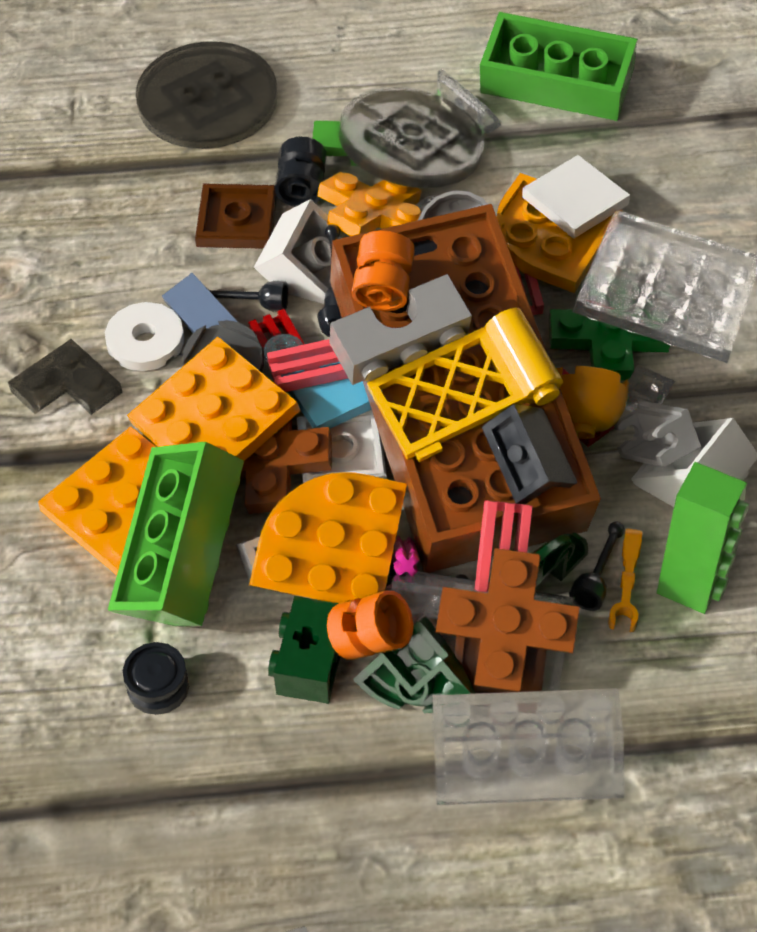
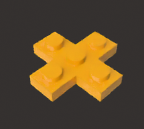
M339 172L319 185L317 196L337 206L329 211L327 224L337 225L340 231L349 236L370 232L378 227L383 229L418 221L422 213L419 207L416 206L419 203L422 190L409 184L406 179L399 176L390 175L375 185L369 186L359 181L356 176L350 173Z

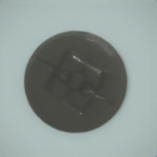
M216 41L186 44L162 54L143 71L138 80L135 94L139 116L144 125L154 135L171 144L196 149L228 146L252 136L269 121L275 111L278 100L275 74L270 65L260 55L240 45Z
M390 87L363 93L346 105L339 124L338 134L341 146L354 163L380 179L402 186L438 188L463 181L478 168L484 149L482 131L477 122L464 109L444 97L418 89Z

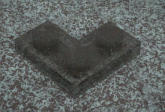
M72 339L8 381L11 393L34 414L67 392L92 415L123 393L121 383Z

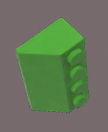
M208 442L151 448L108 611L172 626H202L209 607V597L215 573L219 567V558L225 534L230 524V514L234 498L240 485V475L244 460Z

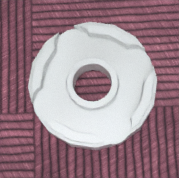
M143 302L131 304L119 310L108 322L105 330V339L109 355L118 360L121 366L130 370L148 371L163 367L167 364L166 360L170 359L173 355L175 358L181 352L184 334L181 319L174 310L162 304ZM143 333H151L154 335L151 339L147 341H139L135 339L138 335Z

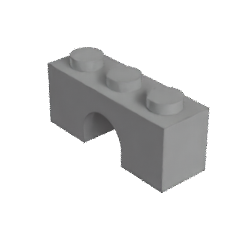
M448 274L409 290L406 312L412 322L405 327L391 328L383 325L378 321L371 307L330 323L329 343L352 385L364 380L366 382L372 381L386 374L389 369L403 363L407 364L468 335L472 315Z

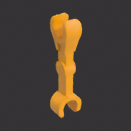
M630 528L625 530L622 547V563L625 569L622 571L620 588H622L621 602L612 606L608 619L609 628L612 630L615 627L616 617L619 615H625L630 618L629 632H634L637 627L639 613L636 607L630 603V598L635 582V573L633 571L640 556L643 533L641 530Z

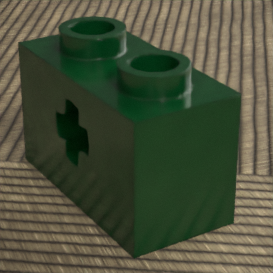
M294 596L290 612H283L279 625V638H283L280 650L272 651L268 666V676L274 677L276 695L329 704L341 656L333 649L328 638L327 620L332 607L338 603Z

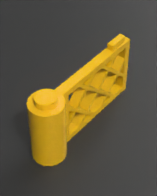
M516 307L495 315L484 327L367 382V388L406 459L408 460L416 456L418 462H421L442 452L441 443L496 417L513 404L521 405L526 402L529 404L536 403L538 406L551 402L560 394L559 388L563 383V379L520 308ZM480 343L487 355L483 369L461 363L460 359L463 351ZM455 355L454 360L448 359ZM491 364L496 372L489 371ZM433 365L450 369L445 386L440 387L421 381L424 370ZM456 371L480 378L474 396L450 389ZM416 374L415 379L409 378L410 376ZM486 380L504 384L510 394L509 397L498 402L480 398ZM393 384L411 388L405 406L388 402L381 390ZM417 390L441 396L435 415L412 409ZM447 398L471 405L467 417L459 421L441 417ZM477 407L483 408L475 413ZM394 413L402 415L400 422H398ZM408 417L431 423L428 436L410 444L404 433ZM438 426L445 427L441 430L436 431Z

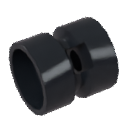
M297 136L289 138L282 143L279 150L275 194L285 204L296 207L310 199L315 204L320 201L321 198L317 195L319 185L324 181L327 159L326 150L320 142L309 137Z

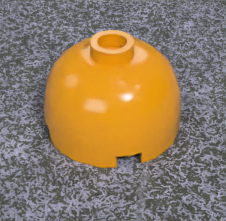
M575 366V374L562 375L563 367L556 368L563 379L560 389L579 439L594 438L595 433L608 430L617 424L627 403L628 380L620 383L621 375L619 373L598 367Z

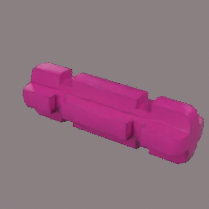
M398 535L396 536L392 554L394 569L399 576L407 572L412 577L417 574L416 563L420 561L416 545L411 537L402 540Z

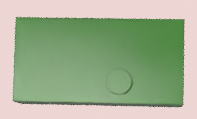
M499 12L480 63V93L618 121L635 68L637 38Z

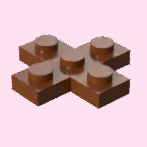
M291 419L244 461L240 480H246L245 507L249 514L271 512L278 502L290 492L291 475L332 470V435L329 427L292 431Z
M495 548L488 593L442 587L436 633L481 640L474 682L475 686L521 693L528 647L570 654L574 653L580 607L535 600L541 560L540 554Z

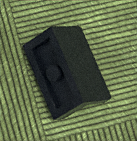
M513 404L482 426L516 504H527L551 487L571 488L577 484V479L542 408Z

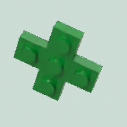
M587 282L585 290L586 310L550 309L548 319L550 349L590 350L591 367L617 372L621 375L620 381H632L633 351L669 353L671 337L668 313L629 312L626 283Z

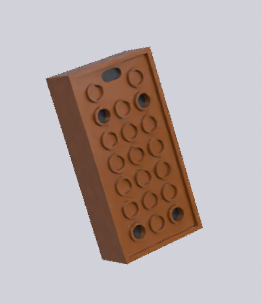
M492 204L375 230L392 231L402 234L414 244L415 252L412 271L409 274V290L448 274L472 315L468 334L484 327L490 319L502 311L517 307L521 309L545 349ZM369 232L332 240L330 283L342 318L365 309L364 306L358 304L352 298L354 274L358 268L357 256L360 240L363 235ZM407 303L404 307L394 311L372 310L378 321L387 327L401 328L412 322L406 312ZM479 343L464 350L460 362L483 369L487 355ZM455 355L448 359L454 360ZM403 363L399 366L389 369L388 372L395 370L405 364ZM491 364L489 371L496 372ZM433 365L424 370L421 381L444 387L450 369ZM456 371L450 389L474 396L480 378ZM416 374L410 376L409 378L415 379ZM364 380L365 391L394 480L407 484L403 508L424 573H431L477 561L484 501L515 503L482 429V426L490 420L441 443L443 451L424 461L418 462L416 456L407 460L369 392L367 382ZM486 380L480 398L498 402L509 397L510 394L504 384ZM393 384L381 391L388 402L405 406L411 388ZM560 388V394L545 405L538 406L536 403L529 404L526 402L521 405L538 407L545 411L577 479V484L571 488L551 487L527 503V505L533 506L528 547L548 542L563 534L587 532L601 500ZM417 390L412 409L435 415L441 396ZM447 398L441 417L459 421L467 417L471 405ZM477 407L475 413L483 408ZM394 413L398 422H400L402 415ZM408 417L404 433L410 444L428 436L431 423ZM438 426L436 431L441 430L445 427ZM496 511L491 557L494 556L495 548L499 549L503 511ZM514 513L510 544V550L514 551L518 513Z

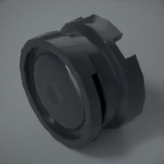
M147 643L133 650L126 658L122 670L128 697L135 708L147 714L159 715L169 713L182 704L187 697L190 686L185 661L178 649L167 643Z

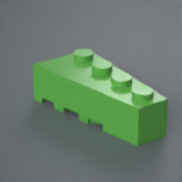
M694 462L676 495L656 594L703 614L706 613L712 599L720 602L730 579L727 576L736 557L735 553L742 534L741 525L749 508V503L744 502L747 482Z

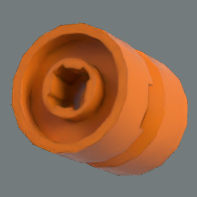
M380 230L363 235L360 240L357 256L358 268L355 271L352 286V298L358 304L365 308L371 307L372 310L394 311L405 306L410 285L409 274L412 271L415 252L412 241L402 234L392 231Z
M385 590L367 595L364 598H356L338 603L332 607L328 615V638L333 649L346 660H356L372 656L375 653L400 649L406 646L412 637V613L405 599L392 590Z

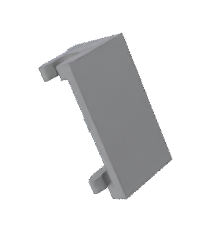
M644 401L638 404L639 409L620 418L614 426L615 430H625L629 425H632L635 429L634 437L631 440H625L617 447L621 458L664 468L701 448L687 408Z

